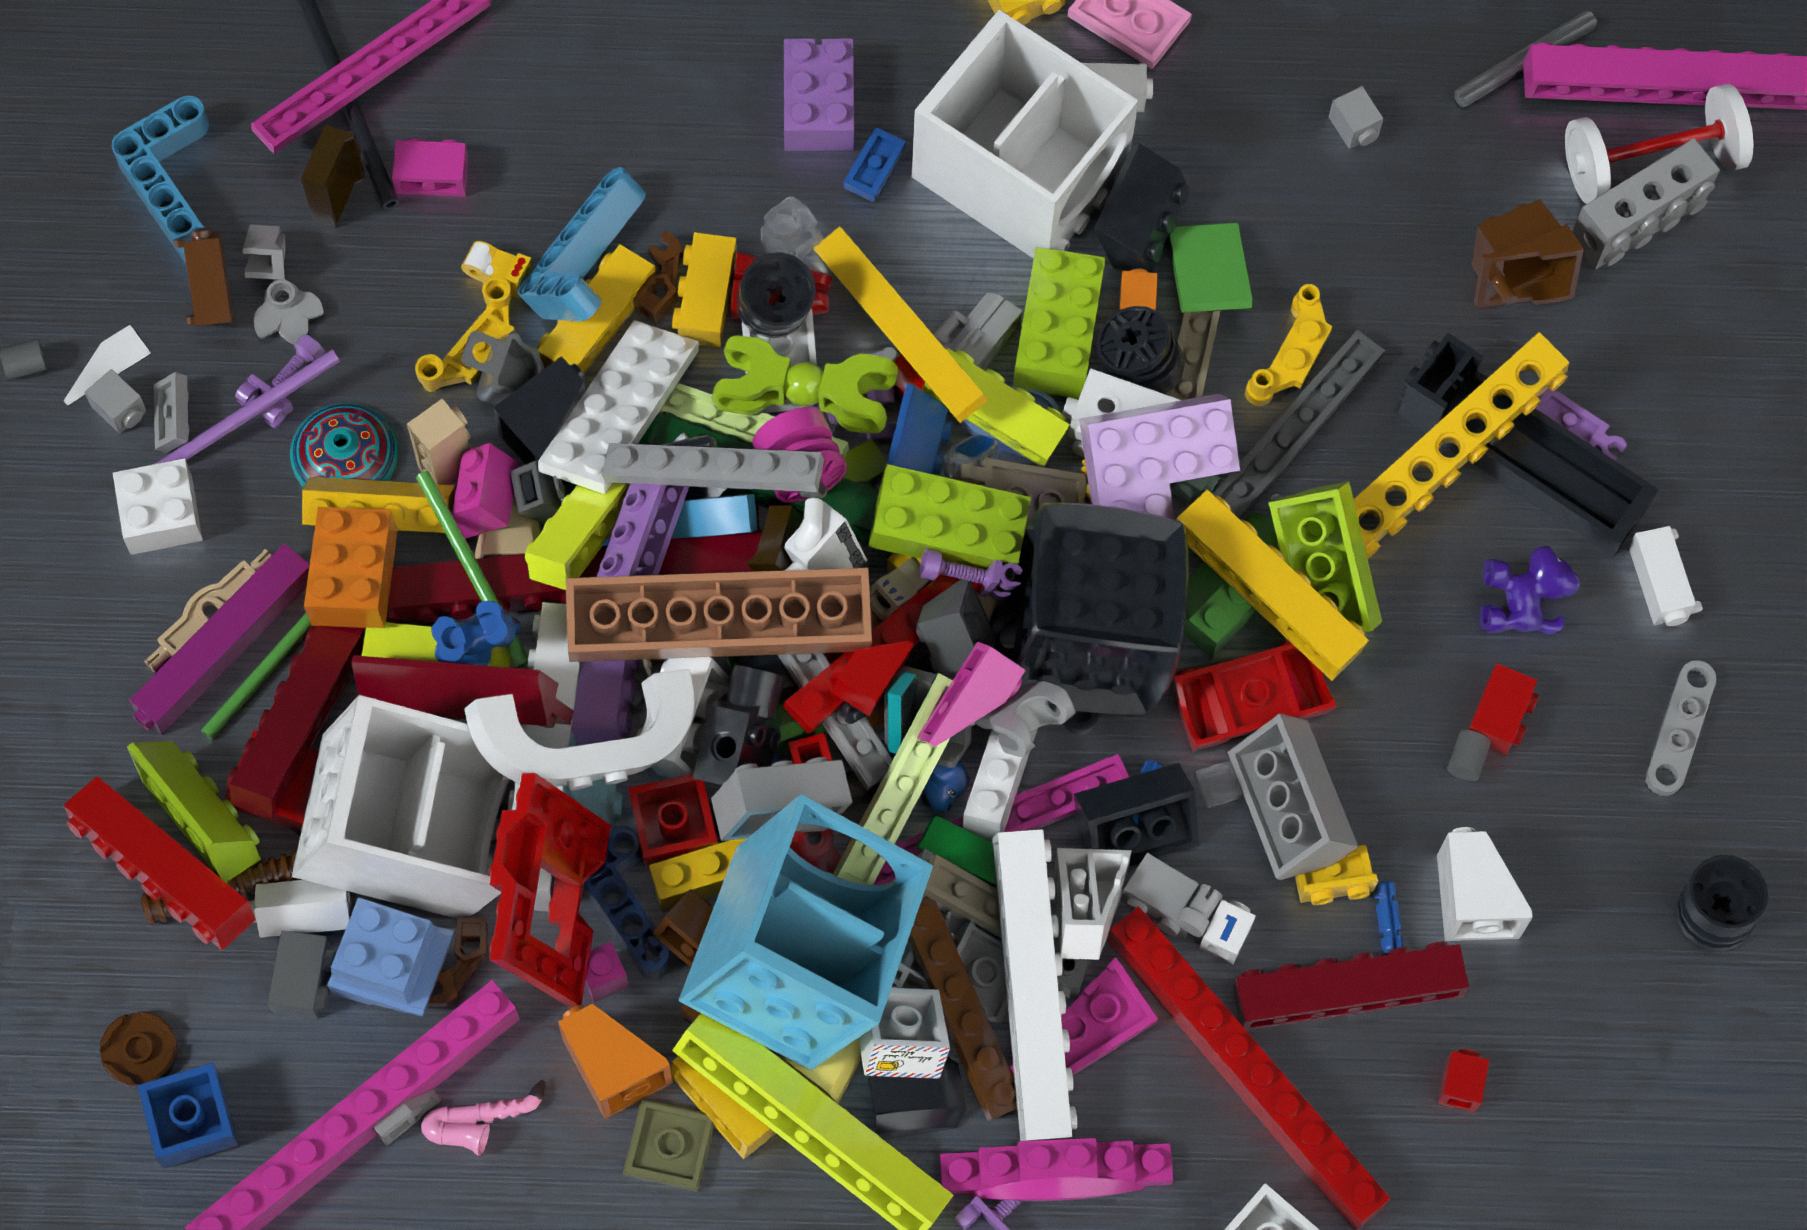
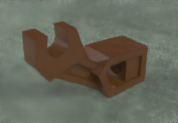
M666 230L660 237L661 243L667 245L668 248L663 251L658 250L654 245L649 248V256L661 273L653 274L633 299L634 310L654 325L677 303L676 287L679 261L683 258L680 241ZM657 289L665 290L666 295L662 299L654 295V293H657Z
M457 917L454 954L458 962L452 970L449 968L440 971L435 985L442 986L443 991L437 996L431 995L428 1002L429 1007H449L459 1000V993L483 961L488 960V923L486 917ZM464 942H480L479 950L464 955L463 944Z

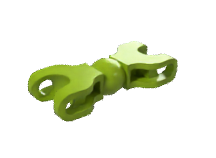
M732 336L727 340L724 349L727 362L732 367L747 371L748 373L741 378L721 379L716 383L711 398L718 409L736 414L753 415L771 405L785 406L787 398L792 404L800 407H811L819 403L820 411L834 415L838 423L848 431L875 434L880 433L885 428L887 415L881 403L864 398L862 395L871 390H889L893 387L898 376V368L892 360L860 353L849 357L839 364L826 363L823 371L818 365L810 362H799L791 366V359L789 357L779 356L775 353L772 346L761 338Z

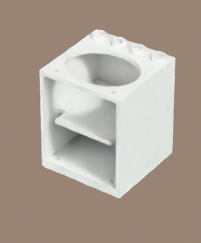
M998 10L915 109L912 178L1033 259L1035 247L1067 251L1070 246L1069 240L1075 233L1080 235L1085 230L1091 218L1089 215L1095 208L1100 210L1106 204L1111 193L1110 189L1114 186L1131 149L1139 100L1001 10Z
M358 695L322 736L292 877L456 919L457 917H471L476 912H480L485 905L501 894L499 890L489 885L490 876H488L492 864V854H489L491 840L494 841L496 838V831L500 820L496 817L499 807L505 798L510 779L499 773L485 760L472 739L468 724ZM515 782L512 810H516L517 805L516 793L520 788V783Z

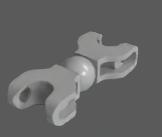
M1044 681L1035 682L1020 687L1016 694L1009 697L1004 704L978 719L971 726L977 724L984 729H993L995 734L999 735V743L1003 752L1023 757L1035 747L1029 735L1033 730L1047 724L1062 725L1075 714V709L1063 688Z

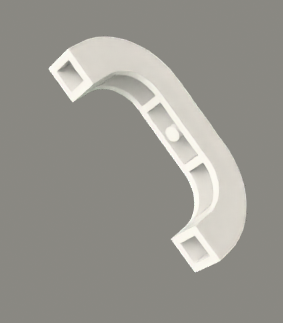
M689 669L655 673L641 683L647 707V720L639 736L558 749L541 746L526 735L517 717L513 694L476 699L464 710L469 731L476 747L485 760L499 773L517 783L521 782L522 773H536L555 787L569 785L570 790H579L592 786V781L604 779L606 785L624 782L628 780V775L644 771L670 754L680 744L689 729L694 712V690Z

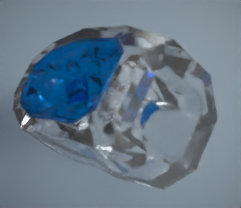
M979 434L967 437L953 445L944 455L945 477L953 479L954 470H961V464H972L980 467V462L985 458L998 460L1001 456L998 440L989 435Z

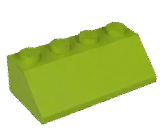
M1349 481L1312 488L1270 501L1269 507L1279 549L1284 557V561L1294 571L1299 570L1305 574L1311 582V587L1321 596L1329 597L1336 604L1338 612L1348 621L1356 622L1363 629L1364 633L1373 631L1382 623V618Z
M173 741L132 742L126 746L143 785L216 875L225 882H228L261 860L255 846L260 843L257 835L248 824L243 827L236 820L239 818V814L228 799L223 802L217 796L219 790L208 774L202 777L198 773L197 769L200 767L189 750L181 752Z

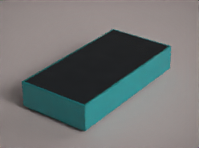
M903 672L888 692V749L890 753L894 754L897 753L916 717V675Z

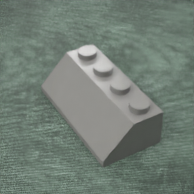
M1278 714L1227 752L1276 879L1282 880L1331 866L1358 847L1308 720Z

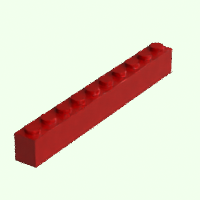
M1138 906L1110 928L1107 939L1109 945L1353 1230H1359L1382 1211L1391 1199L1144 911Z

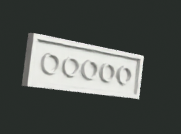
M634 320L539 459V472L550 476L556 475L559 479L605 494L612 484L605 482L602 477L609 443H639L698 353V341Z

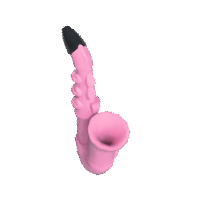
M540 1080L534 1085L526 1098L489 1101L462 1107L448 1108V1106L431 1110L423 1118L421 1124L422 1133L429 1141L438 1145L460 1146L473 1151L480 1157L485 1150L489 1138L490 1125L487 1123H493L494 1118L501 1120L509 1116L515 1118L522 1113L526 1114L536 1110L543 1098L545 1081ZM481 1121H482V1122H484L485 1124L478 1125L477 1122H481Z

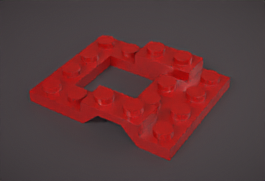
M522 773L520 788L516 793V810H502L500 825L496 831L497 844L494 861L490 866L489 885L501 892L496 908L497 920L494 936L490 942V960L566 1006L575 1007L582 1005L594 933L579 912L583 884L605 863L611 825L538 774ZM541 868L555 876L553 896L548 906V922L560 929L559 936L555 942V949L530 935Z

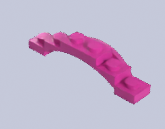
M1095 1138L1018 1141L1017 1146L980 1147L978 1152L940 1154L939 1157L941 1185L953 1195L967 1194L973 1198L978 1196L979 1198L1012 1201L1077 1200L1142 1190L1146 1186L1172 1185L1173 1183L1170 1143L1133 1145V1141L1096 1142Z

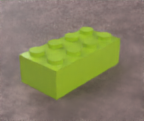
M1035 247L1015 364L1013 388L1079 399L1087 378L1106 257Z
M887 464L881 479L868 547L922 559V555L927 548L940 551L945 562L959 563V565L972 566L977 569H984V571L995 560L1003 561V566L1008 563L1018 565L1031 497ZM1005 572L1006 575L1012 578L1013 573Z

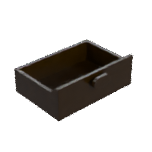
M325 125L302 174L301 181L312 220L336 228L355 184L364 181L366 176L361 160V146L357 144L355 134Z
M769 506L757 553L747 562V565L754 572L785 571L793 564L784 547L785 543L798 530L804 520L793 506Z

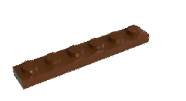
M926 896L921 900L908 941L929 989L939 990L946 1028L987 1121H990L1017 1109L1015 1080L936 901Z

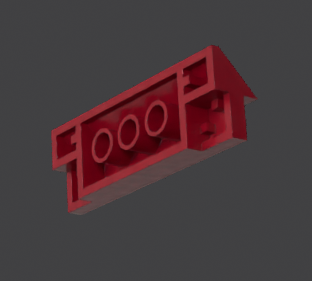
M353 655L352 667L358 694L440 717L460 720L466 719L464 708L476 699L513 694L520 725H537L545 728H554L555 724L571 725L574 710L555 698L559 683L540 670Z

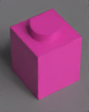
M612 941L590 951L585 983L594 1002L629 987L627 975Z

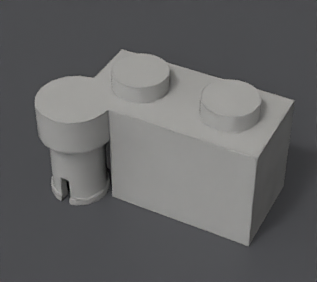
M1147 853L1124 888L1121 900L1126 903L1125 906L1131 912L1139 906L1147 916L1158 922V927L1171 936L1179 934L1186 939L1189 933L1197 937H1201L1210 924L1208 918L1222 899V895L1214 889L1210 896L1211 886L1206 884L1199 886V883Z

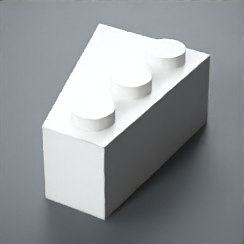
M1057 848L1053 879L1061 958L1099 960L1124 888L1126 887L1132 850Z

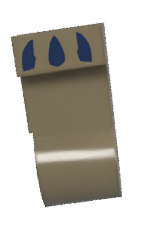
M911 557L890 574L878 579L870 587V608L882 622L933 581L919 577L920 562L915 557ZM879 592L891 605L890 608L883 607L877 599Z

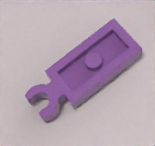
M1548 388L1541 397V403L1535 409L1616 461L1617 457L1611 454L1608 448H1616L1620 452L1625 450L1627 443L1623 438L1605 434L1610 425L1558 391L1552 392Z

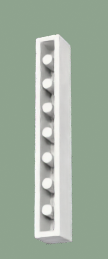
M1043 830L1000 832L992 839L1020 1141L1068 1139L1072 1137V1130L1077 1129V1114L1075 1107L1069 1106L1068 1091H1073L1072 1069L1066 1068L1064 1053L1070 1050L1068 1030H1062L1061 1014L1066 1013V999L1064 991H1058L1057 976L1062 975V958L1060 953H1055L1053 939L1058 938L1059 925L1057 915H1051L1050 900L1055 899L1054 879L1047 876L1046 862H1051V844L1049 839H1044Z

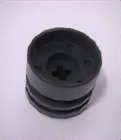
M783 252L766 253L753 260L744 271L736 296L737 311L745 326L755 334L768 338L785 337L798 330L807 319L816 294L814 277L805 263L796 256ZM773 293H777L780 295L779 302H776L773 306L768 303L769 298Z
M1144 306L1128 307L1119 310L1109 317L1101 327L1096 342L1098 355L1111 376L1162 394L1171 391L1179 382L1185 367L1183 351L1173 336L1168 323L1159 312Z
M1716 855L1704 860L1693 871L1687 885L1680 894L1676 906L1677 922L1684 935L1699 947L1710 951H1728L1736 948L1750 936L1756 923L1765 912L1769 899L1767 883L1757 868L1747 860L1739 857Z

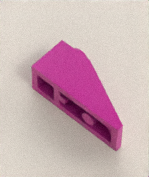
M977 642L917 738L934 747L941 744L1004 704L1009 697L1015 695L1022 684L1021 677L1026 670L991 646Z

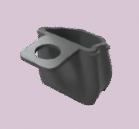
M473 331L468 337L462 354V362L466 366L482 372L477 387V397L483 402L496 405L545 369L540 359L539 351L535 347H530L523 343L517 332H511L496 339L479 331ZM478 342H485L491 347L486 363L478 362L473 356V347Z

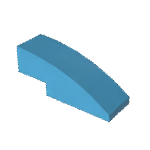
M754 494L684 500L671 539L757 531L758 524Z

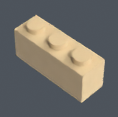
M443 399L408 422L407 427L418 468L422 472L429 471L435 484L452 485L459 477L463 451L472 448L468 442L471 436L465 428L468 422L462 412L456 406L450 408Z

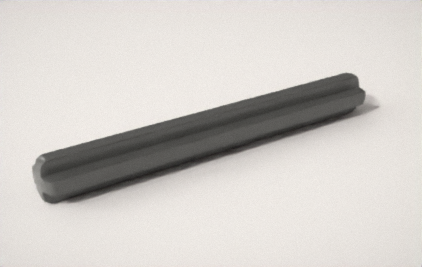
M1584 11L1531 44L1548 42L1553 45L1567 46L1595 29L1597 19L1591 11ZM1530 45L1457 88L1453 96L1459 106L1467 107L1523 73V60Z

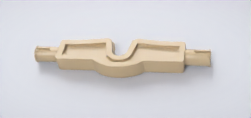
M264 549L250 564L244 560L241 561L220 582L208 585L196 592L187 602L183 616L158 638L160 647L144 660L145 664L153 672H156L165 661L172 657L209 620L204 614V610L209 606L219 609L272 555Z

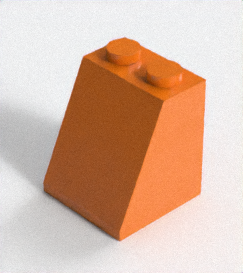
M594 1004L586 1007L577 1005L563 1014V1019L558 1021L563 1042L604 1119L673 1084L670 1064L667 1059Z

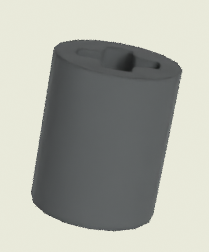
M39 339L0 348V358L7 379L47 370L45 356Z
M1460 731L1447 767L1448 772L1462 780L1477 781L1491 745L1490 739L1475 731Z

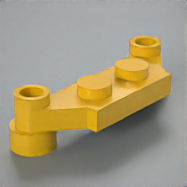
M495 276L484 282L482 293L487 304L486 310L443 360L433 354L424 355L417 360L415 364L416 375L427 391L436 392L444 386L462 382L472 385L482 374L481 371L466 366L462 362V354L470 333L479 331L498 339L506 334L515 332V328L510 325L509 307L512 293L510 284L506 279ZM485 342L476 343L472 351L474 358L480 363H486L491 347Z
M1303 285L1294 296L1291 312L1296 320L1272 365L1268 369L1257 370L1247 382L1245 397L1250 404L1258 407L1265 406L1271 402L1276 392L1292 386L1301 389L1333 327L1326 323L1319 298L1320 291L1315 285Z

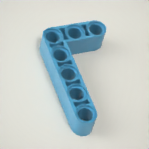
M195 96L178 98L122 130L112 140V149L119 168L173 246L174 239L184 238L186 235H191V230L204 227L159 163L202 138L207 133L209 121L202 101ZM196 115L194 119L185 120L188 116ZM159 133H167L162 137H155ZM129 150H136L133 154L124 155ZM146 176H154L151 180L142 181ZM172 201L169 206L160 207L162 203ZM184 227L191 228L189 231L185 233H178V231ZM175 248L186 264L184 248Z
M623 167L613 169L602 179L518 287V295L540 318L581 322L590 318L599 309L602 302L601 298L583 278L646 196V192Z

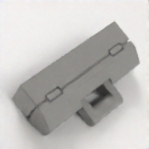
M987 292L968 317H965L956 310H952L933 335L946 350L949 348L954 352L961 350L974 359L973 364L985 371L1021 326L1022 310L1009 301H1004L1002 296ZM959 326L962 331L954 340L950 339L949 336Z

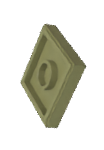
M641 1099L623 1175L699 1192L714 1123L704 1112Z

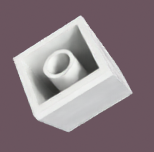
M1460 827L1452 830V832H1448L1437 854L1445 941L1520 939L1533 918L1532 910L1487 832H1475V829L1472 827Z

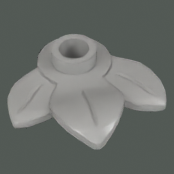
M274 281L265 291V302L255 311L254 328L259 338H265L278 331L285 341L295 344L303 334L308 335V319H314L324 314L322 303L315 294L299 291L297 286L290 281ZM282 295H286L289 297V299L284 302L277 301V299Z

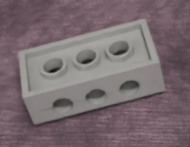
M1692 139L1582 207L1572 231L1584 248L1583 257L1594 270L1604 264L1611 266L1618 262L1628 249L1633 246L1635 249H1639L1648 243L1654 233L1659 230L1666 232L1673 228L1683 215L1688 212L1691 215L1696 214L1706 206L1708 202L1706 200L1707 196L1715 188L1714 182L1720 169L1699 143Z

